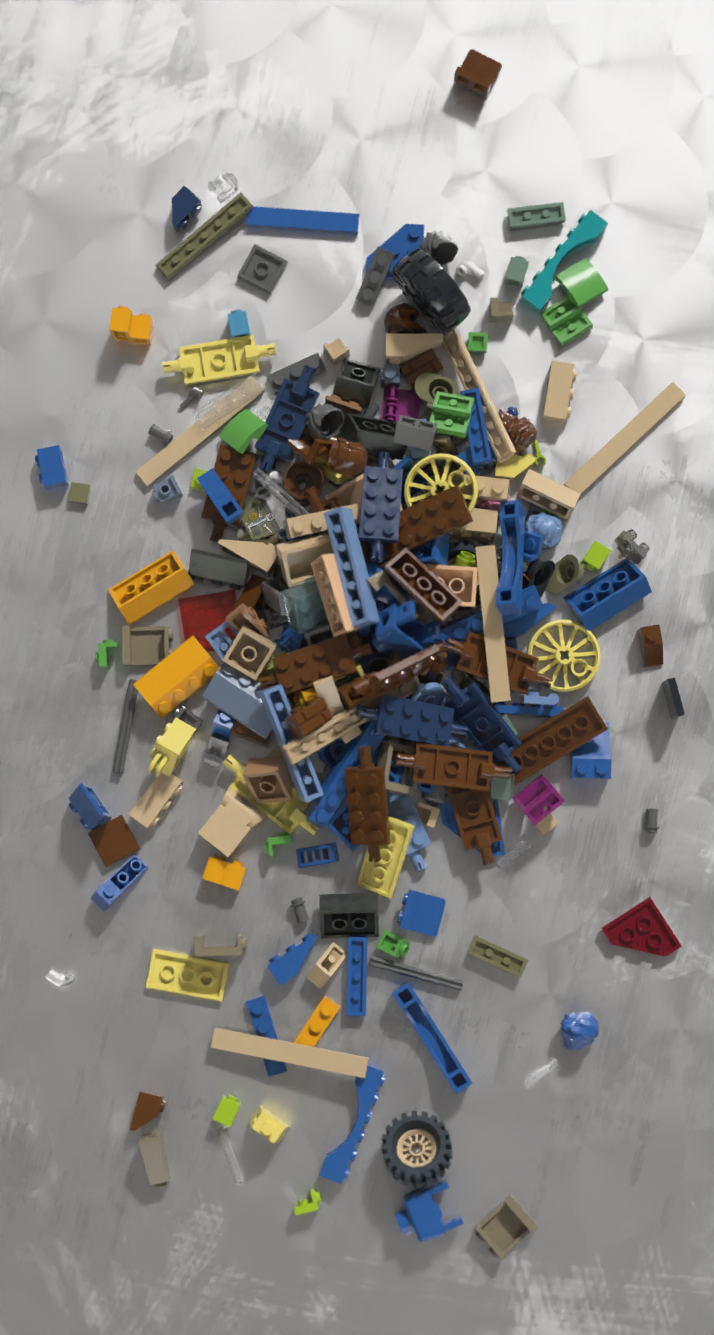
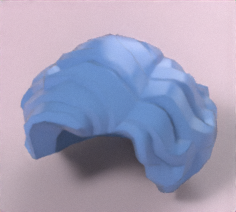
M542 512L528 518L525 523V530L544 536L542 549L550 550L560 543L564 523L559 517Z

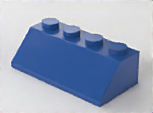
M625 558L563 598L578 622L587 631H590L644 598L652 591L646 576L628 558Z

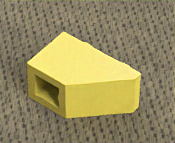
M521 453L520 456L512 455L504 463H499L498 459H496L494 478L514 481L534 465L535 457H531V454Z

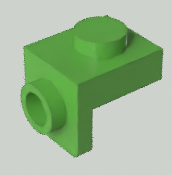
M111 639L98 643L95 661L96 664H99L100 668H109L108 649H117L119 644L117 642L114 643V640Z
M287 832L275 833V837L267 838L268 842H264L265 854L269 853V857H274L273 845L292 843L291 835H287Z

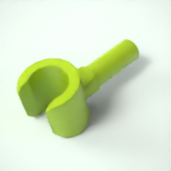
M535 440L536 457L534 464L538 466L537 459L542 458L545 465L546 458L541 455L538 440Z

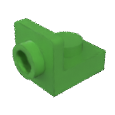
M384 930L376 948L394 957L403 959L409 951L410 941Z

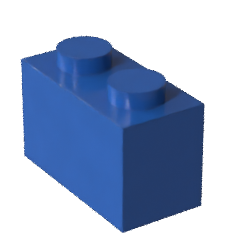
M56 445L37 449L38 455L35 456V462L37 467L40 466L41 474H38L40 485H44L46 490L68 486L62 448Z

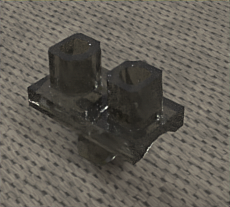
M633 529L626 532L624 530L613 541L618 545L616 548L621 553L618 556L619 560L625 557L637 566L647 557L646 554L650 548L646 543L642 542L639 546L635 543L634 540L638 536Z

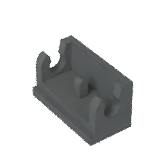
M400 415L393 442L431 451L437 423Z

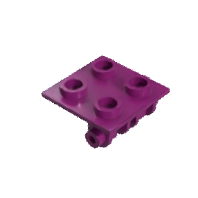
M391 384L388 388L384 387L381 419L398 422L400 415L419 419L421 398L416 394L415 390L398 389L396 384Z

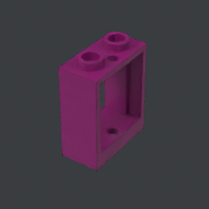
M540 775L512 798L534 826L565 802L554 786L543 775Z

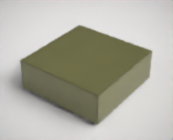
M71 482L68 501L88 504L91 486Z

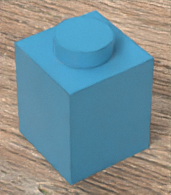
M234 310L231 314H227L232 338L251 335L246 311Z

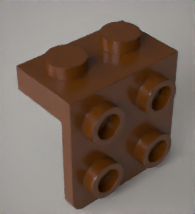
M470 49L461 67L458 66L455 71L454 82L487 97L502 69V63L474 49Z
M289 439L287 444L294 453L300 454L306 463L326 465L328 464L330 449L335 441L315 439L314 442Z

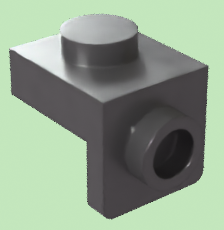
M185 706L182 708L178 707L172 714V722L175 718H178L196 730L203 722Z
M212 734L202 761L206 762L209 766L220 767L231 740Z

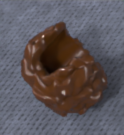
M499 409L497 413L516 453L523 452L530 444L535 442L537 431L533 423L527 417L518 419L517 416Z

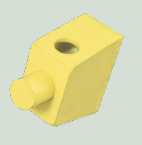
M259 1105L249 1120L251 1128L274 1144L279 1143L290 1128L287 1123L262 1105Z

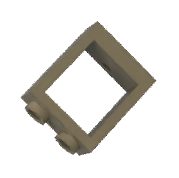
M388 739V742H381L376 767L384 768L386 792L402 796H416L418 783L411 782L412 767L407 769L405 785L388 781L393 750L414 755L415 744L405 743L402 745L399 744V740Z

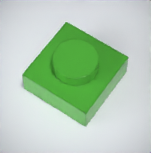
M469 332L468 352L487 353L488 333Z

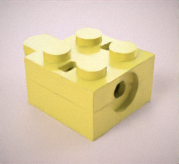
M175 718L172 724L168 723L163 731L165 734L163 736L159 735L154 744L155 747L150 754L152 760L148 772L152 773L154 769H157L154 774L157 777L161 772L170 777L187 752L196 729L178 718Z

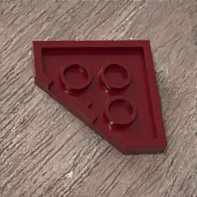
M651 897L646 898L601 927L611 945L664 957L682 947Z

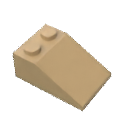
M386 334L385 364H399L400 367L430 349L435 351L441 348L443 334Z
M222 539L218 542L221 550L235 558L249 561L250 567L267 577L271 576L279 562L277 548L271 543L266 545L262 542Z

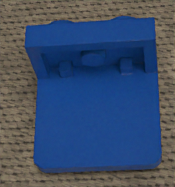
M409 890L408 893L404 892L402 904L405 907L403 912H399L397 923L400 924L399 928L437 936L446 903L445 899Z

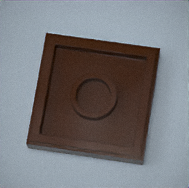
M123 815L88 832L105 867L140 849Z

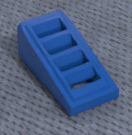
M336 842L296 849L299 868L339 861ZM327 848L330 849L331 859H329ZM319 849H322L324 860H321ZM311 850H314L316 861L314 862ZM305 851H307L308 863H305Z

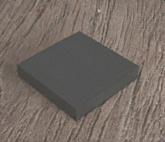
M254 244L237 278L271 295L288 261Z

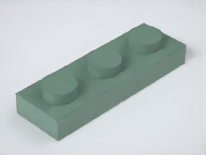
M563 202L509 208L507 210L510 229L564 223L566 221Z

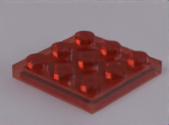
M235 590L178 599L185 641L193 635L207 653L215 651L205 636L224 623L226 617L236 609L234 607L237 602ZM228 627L224 631L233 642L236 637Z

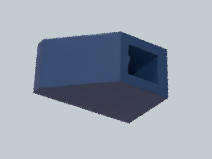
M185 185L171 199L172 225L176 233L180 229H185L192 216H197L202 209L201 200Z

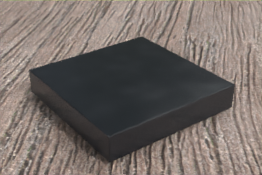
M674 677L662 682L671 719H676L683 716L685 712L676 679Z

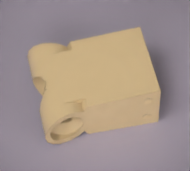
M229 787L221 805L200 829L198 834L230 858L249 832L267 816L256 807L246 806L242 801V796Z

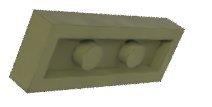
M474 936L467 951V954L520 978L528 962V959L477 936Z

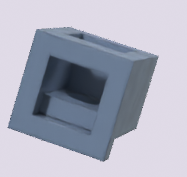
M384 364V369H380L381 388H388L391 384H396L397 388H399V364Z
M173 475L153 485L155 490L151 491L156 502L160 500L162 505L183 495ZM168 487V492H162L163 488Z

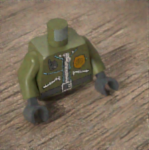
M265 486L256 490V494L250 499L243 510L244 516L241 517L244 526L234 530L239 541L250 536L252 542H262L266 545L268 543L276 545L282 542V540H289L287 536H284L285 528L280 529L266 499L263 500V498L270 496V492L263 494Z

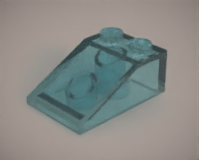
M316 581L282 592L289 627L299 635L319 627L328 620Z

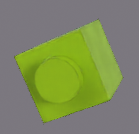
M595 540L581 563L586 566L588 571L597 572L611 550Z
M230 1094L228 1096L223 1095L212 1119L231 1127L241 1105L238 1102L239 1099Z

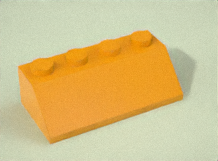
M172 550L108 590L128 624H131L150 611H154L163 603L170 601L181 592L188 590L194 583Z
M192 635L133 685L162 719L210 680L219 669V666Z

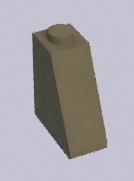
M162 1132L142 1135L138 1143L149 1184H155V1187L167 1185L171 1175Z

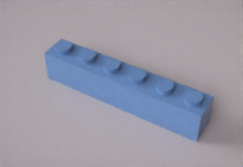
M338 507L324 513L351 624L355 627H365L380 622L371 585L366 581L369 576L352 509Z
M274 685L259 691L260 698L300 801L308 802L324 795L310 757L307 756L291 765L282 748L296 739L285 721V717L290 715L289 711L291 708L282 685Z

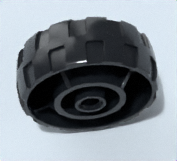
M419 248L413 249L393 267L392 275L404 296L416 307L415 309L420 315L425 317L434 328H438L440 332L447 333L452 331L471 312L465 295L455 281L425 251Z

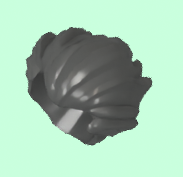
M434 230L432 233L427 232L423 242L419 245L420 250L429 254L442 267L452 262L458 252L457 244L452 241L450 235L444 234L443 230Z
M319 403L307 414L308 432L314 440H329L330 437H337L340 434L344 423V416L340 409L333 407L331 404L321 405Z

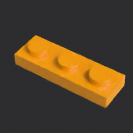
M324 996L293 1043L314 1047L341 1006Z

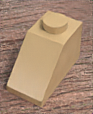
M333 942L305 977L321 989L348 953Z

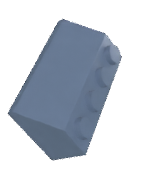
M224 662L213 676L202 698L264 739H267L273 731L259 695V691H262L261 683L257 679H252Z

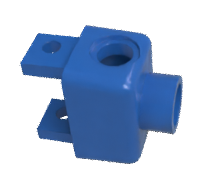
M412 600L403 605L395 602L378 613L380 622L376 623V632L372 635V641L380 653H387L391 650L401 659L405 660L425 650L427 643L439 637L440 622L435 619L424 624L418 618L414 619L415 602Z
M446 1179L431 1186H420L403 1196L406 1209L394 1213L403 1236L415 1231L418 1240L426 1242L446 1235L445 1231L463 1224L460 1215L442 1222L443 1214L441 1209L433 1201V1194L449 1188Z

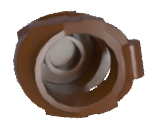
M403 302L393 306L384 317V326L387 334H428V331L415 322L420 313L408 303Z
M337 438L329 453L328 464L331 468L330 470L346 475L361 473L367 464V450L358 442L352 443L344 438Z

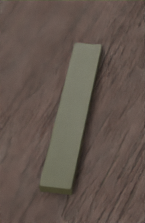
M240 192L158 262L156 267L169 281L254 208L253 205Z

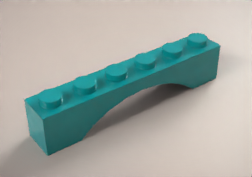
M592 210L587 215L585 213L582 214L576 229L571 228L566 235L568 239L565 243L560 242L555 249L557 253L554 257L550 256L546 260L543 271H538L532 278L534 282L531 286L527 285L521 292V302L537 315L541 313L551 299L552 280L560 263L575 250L596 243L606 230L608 222Z

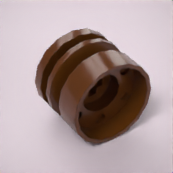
M301 460L288 467L284 476L283 491L290 503L298 504L300 507L310 506L304 490L315 486L319 497L321 496L324 476L318 465H311ZM302 483L306 484V487H304V489L300 488V485H302Z

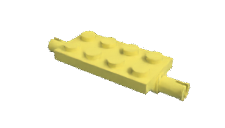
M254 335L179 347V360L162 362L164 374L181 371L184 375L185 385H192L260 373L259 358L275 356L276 351L274 343L257 346L255 345Z
M232 755L227 757L232 764L225 760L223 765L236 774V779L229 787L289 834L300 825L311 833L312 836L316 834V831L311 826L317 830L321 826L309 820L303 813L310 801H300L296 789L292 787V800L257 803L243 777L246 765H242Z

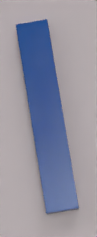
M253 206L254 208L247 213L246 226L351 234H358L359 214Z

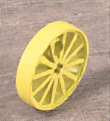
M434 454L425 457L411 469L406 478L404 496L407 507L409 508L415 502L436 495L439 492V487L447 490L455 486L453 479L456 476H462L463 481L459 485L461 489L473 485L472 496L463 494L464 499L471 500L468 507L471 514L478 498L476 477L463 460L453 455ZM446 460L444 473L440 479L436 461ZM451 462L461 465L457 471H453L449 475ZM431 463L436 482L421 470L425 465ZM465 470L469 473L471 479L468 481L466 476L463 474ZM419 472L432 486L413 483L416 474ZM411 487L430 491L411 498Z
M571 620L549 622L534 634L527 650L529 655H532L533 646L552 654L537 657L539 658L538 661L554 660L540 670L539 673L543 674L557 664L552 675L553 682H549L552 684L549 688L551 691L567 693L579 690L593 679L599 668L600 648L592 632L587 631L578 622ZM562 626L573 627L566 646ZM558 627L559 645L552 638L548 629ZM577 630L581 631L586 638L570 648ZM543 633L554 649L536 642L537 638ZM588 641H590L593 647L591 652L573 653ZM564 652H566V653H567V656H566L567 659L561 660V659H560V657H561V654H560V653L563 654ZM594 656L593 667L589 666L585 660L575 658ZM574 664H581L584 669L583 672L576 673L574 671ZM561 667L564 688L553 686ZM567 667L571 675L579 682L578 685L569 687ZM587 671H590L588 677L585 680H583L582 676L585 675Z

